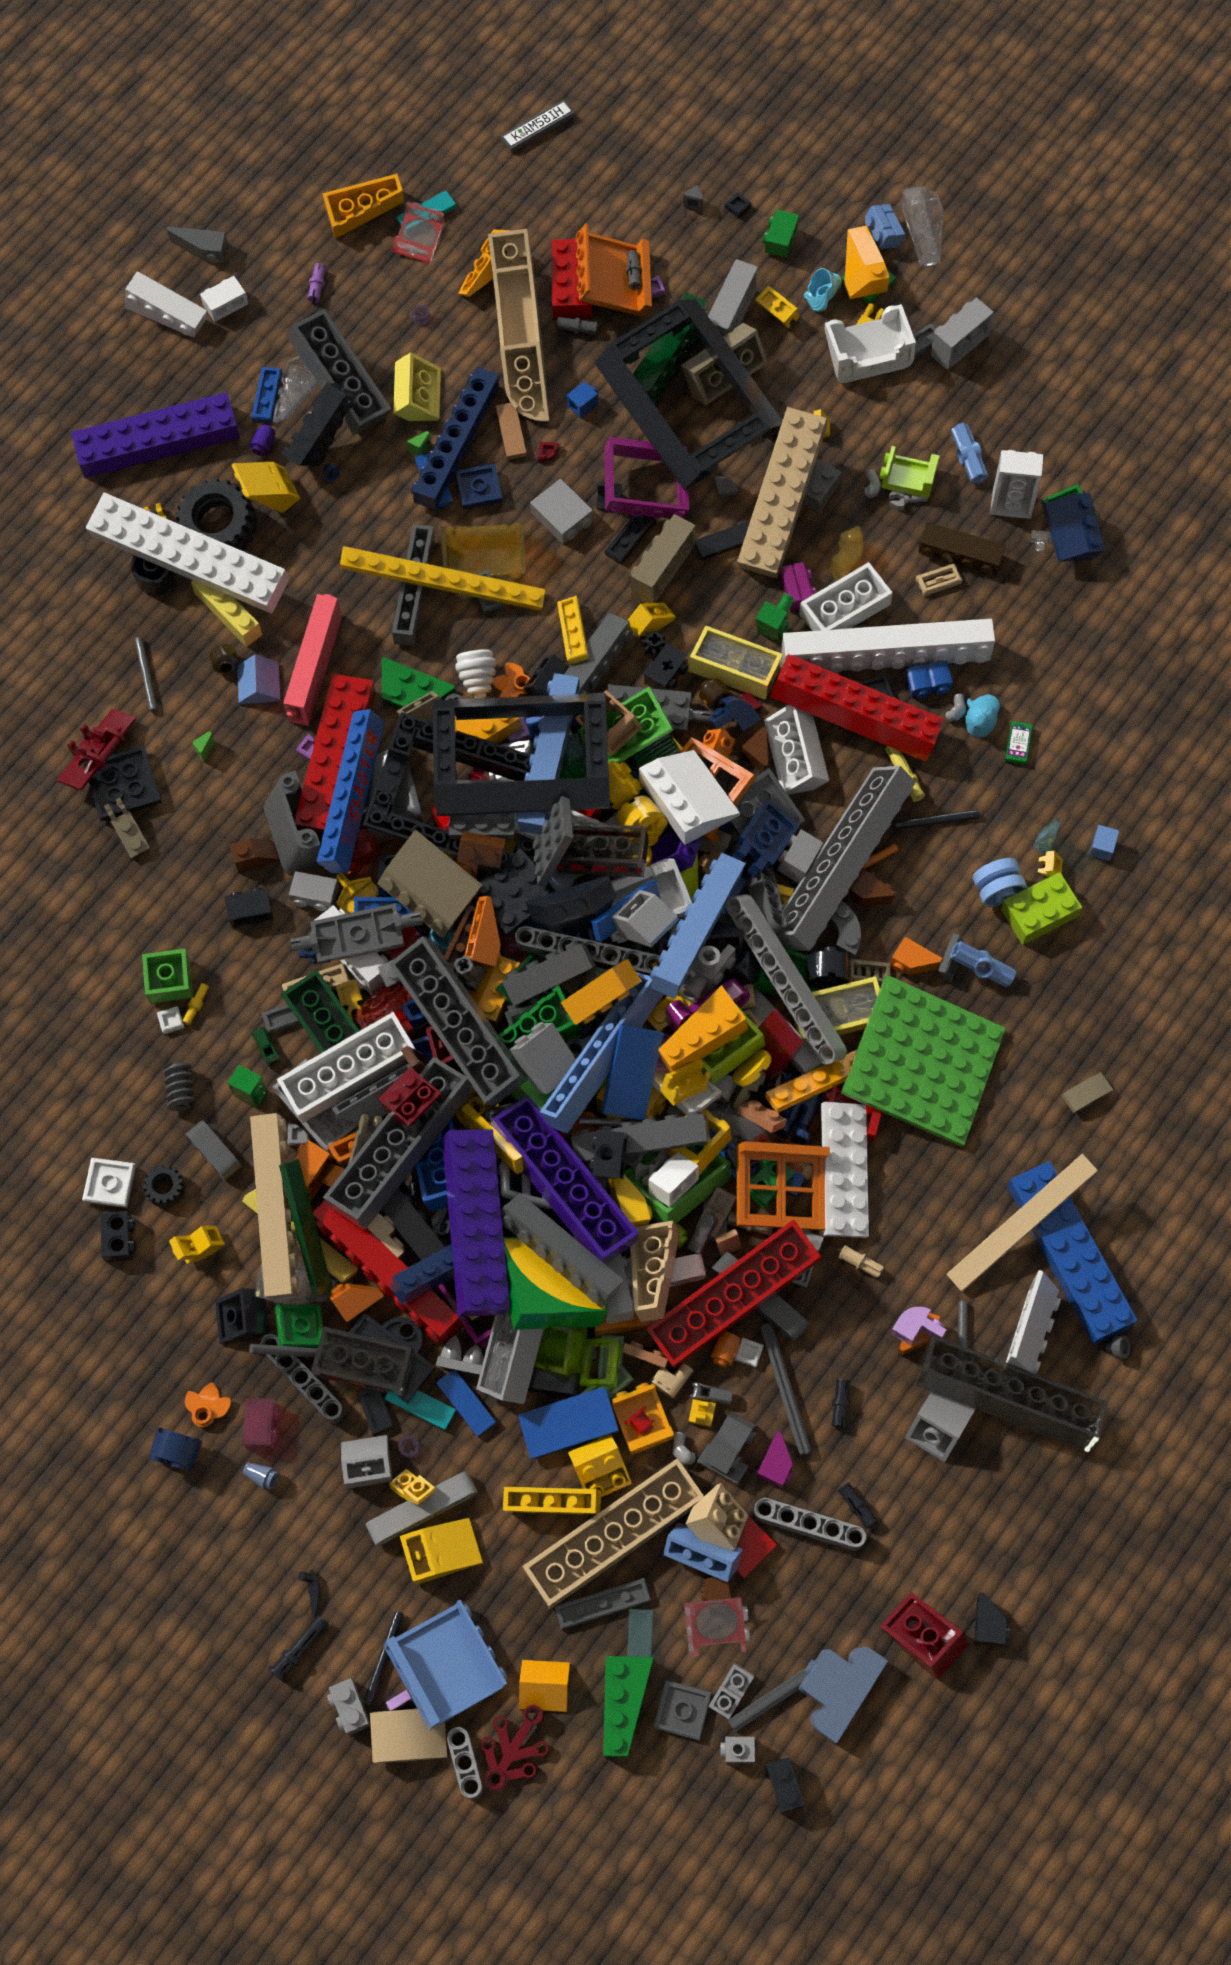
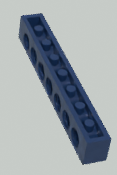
M479 367L476 368L473 374H470L466 389H462L458 404L453 406L450 420H446L442 435L437 437L434 451H430L426 466H423L420 470L419 480L414 482L411 493L413 494L414 503L437 510L455 471H457L500 387L499 374Z

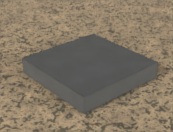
M665 1680L654 1729L700 1741L712 1692Z

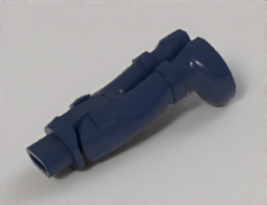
M822 1092L787 1108L783 1115L787 1119L785 1127L774 1133L783 1139H788L792 1125L795 1123L800 1109L803 1108L801 1117L797 1122V1127L792 1133L791 1141L799 1145H808L811 1135L807 1130L810 1128L811 1122L821 1103Z

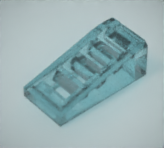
M1056 818L1039 832L1033 845L1035 850L1045 854L1051 850L1061 824V819Z

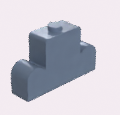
M868 1647L853 1649L849 1654L848 1662L830 1649L822 1650L815 1661L812 1659L805 1669L807 1675L799 1686L801 1692L822 1706V1708L815 1710L811 1714V1727L830 1742L837 1743L888 1660Z

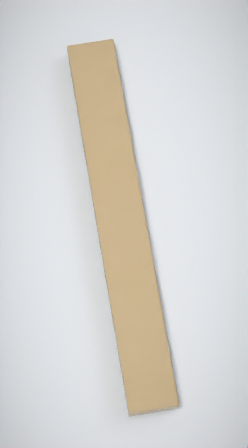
M1081 1154L950 1270L947 1276L963 1292L1099 1171Z

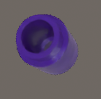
M262 425L257 429L250 443V448L254 454L262 456L269 453L276 438V432L272 427Z

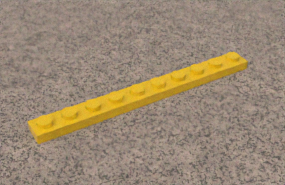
M345 546L342 549L339 565L341 569L539 611L543 608L545 589Z

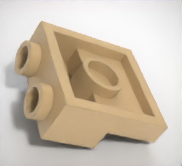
M378 1213L367 1228L397 1258L403 1261L405 1259L404 1245L395 1237V1223L387 1215L382 1217Z

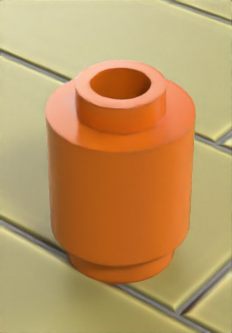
M724 1332L722 1336H719L711 1354V1357L714 1359L713 1363L723 1368H726V1365L731 1366L740 1347V1338L729 1332Z

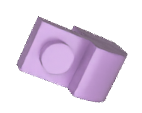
M912 1307L901 1314L892 1329L891 1335L911 1346L919 1331L940 1342L946 1329L943 1328L944 1325L938 1320L927 1318L930 1314V1309Z

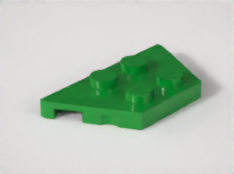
M382 658V700L385 703L401 709L431 691L438 694L440 699L448 693L452 694L455 691V686L388 658Z

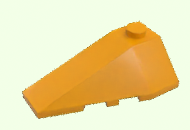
M867 226L848 229L844 284L849 299L888 291L889 274Z
M493 230L491 234L510 230ZM487 238L480 250L483 253L482 256L474 261L475 269L467 275L458 293L460 296L470 297L493 279L489 238Z

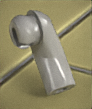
M870 470L866 473L870 484L867 488L865 487L864 493L868 498H874L878 495L882 484L875 470Z
M675 1432L673 1455L684 1465L693 1464L695 1462V1454L685 1447L686 1434Z

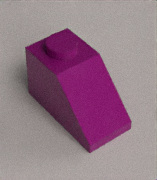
M777 1431L760 1466L757 1477L782 1489L784 1484H790L794 1472L791 1471L793 1464L783 1436Z

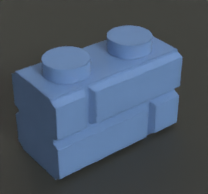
M890 204L873 205L870 207L865 216V223L869 226L874 241L877 242L880 249L899 247L906 235Z

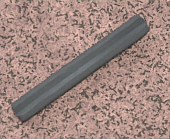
M805 1669L728 1720L731 1728L734 1731L740 1730L798 1691L800 1684L807 1675Z

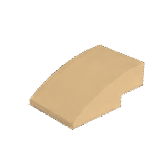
M418 1709L370 1713L374 1764L447 1758L445 1722L429 1731Z

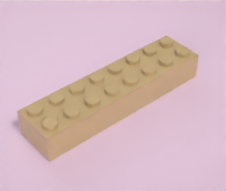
M787 407L737 561L739 568L778 579L827 428V418Z
M677 1458L522 1567L549 1609H552L686 1515L704 1496Z

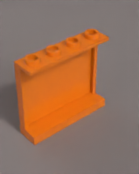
M585 223L576 234L578 245L576 258L578 259L577 275L579 277L577 291L579 292V301L644 317L652 307L649 240L641 239L637 245L589 233L588 224ZM633 250L639 253V265L642 267L640 272L641 288L638 290H631L629 288V276L626 273L628 266L627 253Z

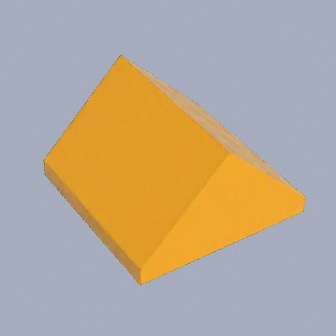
M522 1660L519 1682V1709L525 1710L529 1705H537L542 1711L567 1712L570 1663Z

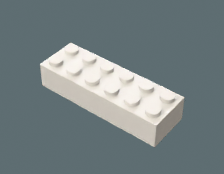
M394 1012L281 1076L277 1081L297 1116L304 1123L406 1064L408 1061L401 1052V1049L405 1046L416 1049Z

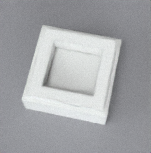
M178 1006L157 1012L163 1034L184 1028Z
M742 1338L735 1361L756 1368L764 1345Z

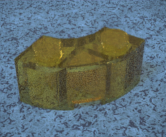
M859 526L840 534V551L832 557L830 568L836 581L855 571L860 565L863 551V535Z

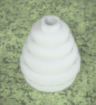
M474 650L458 654L456 657L458 663H456L455 667L459 673L460 680L463 681L464 687L468 688V694L474 695L475 699L486 698V693L492 690L491 684L494 682L493 676L495 675L494 667H496V660L493 658L492 651Z

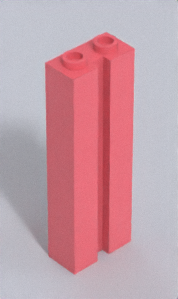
M317 594L285 696L283 704L285 710L288 711V720L292 723L306 726L310 724L342 620L338 599L329 594Z

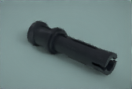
M317 1615L290 1649L283 1650L282 1656L268 1670L284 1683L287 1674L294 1666L297 1667L299 1665L300 1657L329 1624Z

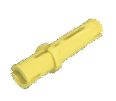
M887 746L885 750L893 765L901 766L916 782L910 794L913 802L923 799L925 793L918 783V777L911 771L902 752Z

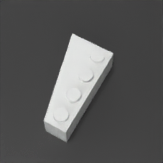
M138 271L125 289L126 309L182 332L185 335L195 337L206 320L207 310Z

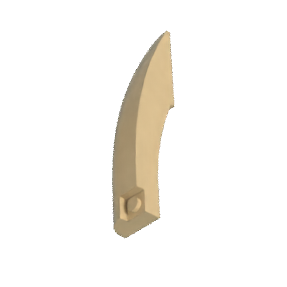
M527 229L488 234L505 390L509 401L520 414L531 420L548 422L549 409L529 233Z

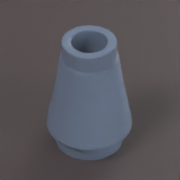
M248 1462L243 1469V1475L247 1476V1478L264 1490H272L277 1484L279 1473L275 1471V1468Z

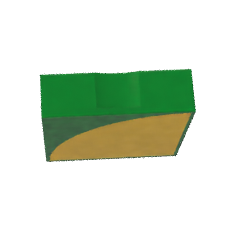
M503 1237L510 1303L509 1314L514 1330L545 1329L554 1326L569 1328L601 1326L608 1313L607 1304L600 1308L517 1237Z

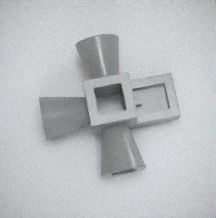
M728 944L721 954L713 946L701 948L688 974V977L691 979L680 989L681 995L688 1001L696 1003L700 996L704 997L716 989V985L721 982L725 970H730L736 962V948Z

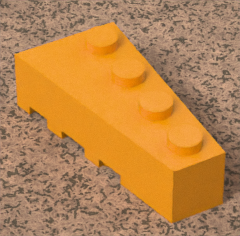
M721 985L658 1049L661 1060L671 1073L698 1059H703L747 1031V1020Z

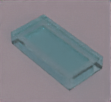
M629 1609L628 1657H651L653 1610Z

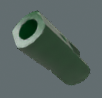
M265 1027L254 1030L252 1036L268 1068L271 1067L270 1064L276 1061L281 1062ZM273 1050V1054L265 1056L264 1053Z

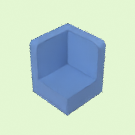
M1098 825L1089 856L1110 861L1119 831Z

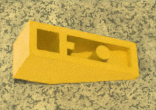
M625 1175L624 1180L607 1178L612 1200L634 1227L648 1225L652 1219V1209L650 1205H647L645 1197Z

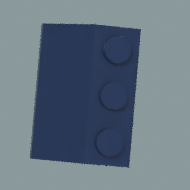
M1090 493L1071 494L1043 504L1058 562L1091 560L1105 551Z

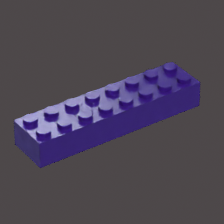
M227 392L71 432L79 466L84 478L240 438Z
M528 1095L492 1118L491 1126L522 1155L523 1172L579 1243L606 1264L634 1245L639 1232L558 1131L549 1126L541 1115V1110Z
M493 1129L449 1130L442 1137L458 1317L503 1315L510 1309Z

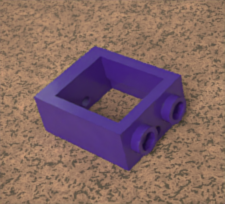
M674 829L660 835L657 843L651 846V864L670 858L675 860L679 872L693 867L703 836L684 845Z

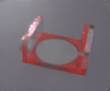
M407 202L406 213L398 237L395 236L393 241V252L431 263L444 224V213L435 208L429 209L422 207L418 203Z
M741 1597L684 1603L689 1657H699L698 1646L740 1642L741 1651L746 1652V1642H750L749 1627H744V1621H748L747 1606L742 1607Z

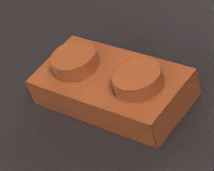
M750 1100L739 1105L737 1111L739 1115L771 1133L784 1128L787 1121L778 1112L766 1108L756 1100Z
M631 1341L630 1345L624 1344L622 1349L624 1354L665 1369L667 1368L669 1360L664 1358L663 1352L653 1349L652 1353L643 1350L644 1345Z

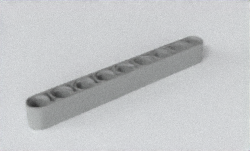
M748 894L729 898L726 904L729 915L737 928L744 931V939L820 1061L824 1064H831L844 1059L847 1053L844 1043L754 899Z

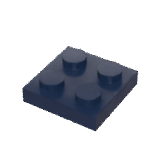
M495 463L455 471L463 509L503 502Z

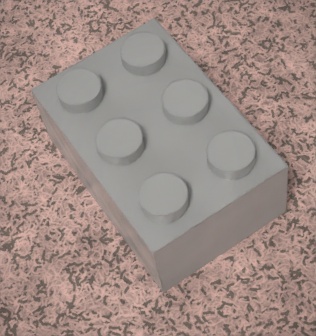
M977 297L972 302H967L960 312L953 314L948 319L947 323L936 328L933 333L934 339L931 356L949 370L989 336L994 312Z

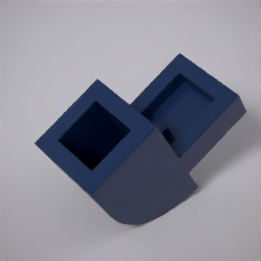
M736 696L721 699L725 707L716 709L712 716L708 718L716 729L721 728L733 719L737 727L742 731L761 720L755 709L748 702Z

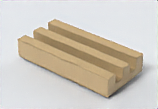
M954 563L916 576V582L919 583L923 597L962 583ZM953 571V573H951V574L937 577V578H935V579H933V580H931V581L925 582V583L923 582V581H925V580H927V579H930V578H933V577H936V576H939V575H942V574H945V573H948V572Z

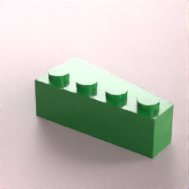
M559 985L552 989L553 991L547 997H543L538 1001L537 1005L528 1013L525 1012L514 1025L509 1026L499 1035L509 1051L516 1045L515 1041L524 1035L528 1036L532 1032L531 1029L540 1022H543V1024L553 1023L563 1039L582 1030L580 1023L575 1025L561 1004L562 1001L567 999V996Z
M606 1656L604 1758L629 1757L654 1657Z

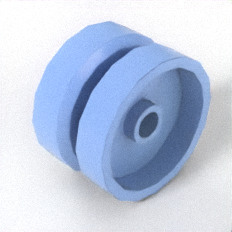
M1015 858L993 861L984 865L973 874V881L976 888L981 890L979 896L985 907L1002 905L1005 899L1028 888L1024 877L1019 875L1021 869Z

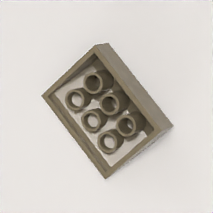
M417 830L412 833L377 883L412 913L420 911L421 920L442 938L446 937L460 923L468 906L471 905L482 887L480 882Z

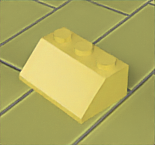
M411 352L396 361L393 413L408 421L439 420L441 368Z

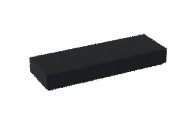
M633 515L604 551L605 555L622 565L656 522V518Z
M750 521L695 540V546L701 559L705 560L741 547Z

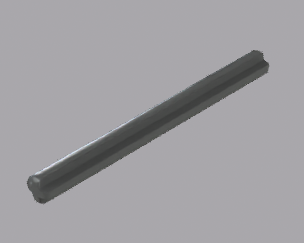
M766 1323L761 1325L760 1330L799 1455H807L811 1453V1447L773 1325L772 1323Z

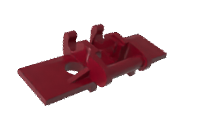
M111 709L100 725L93 727L91 731L86 724H83L80 731L84 739L78 747L73 740L68 743V749L75 757L58 777L57 782L82 791L97 770L100 771L106 765V760L114 749L119 747L125 740L124 735L137 718L116 709ZM84 762H89L87 767H80Z

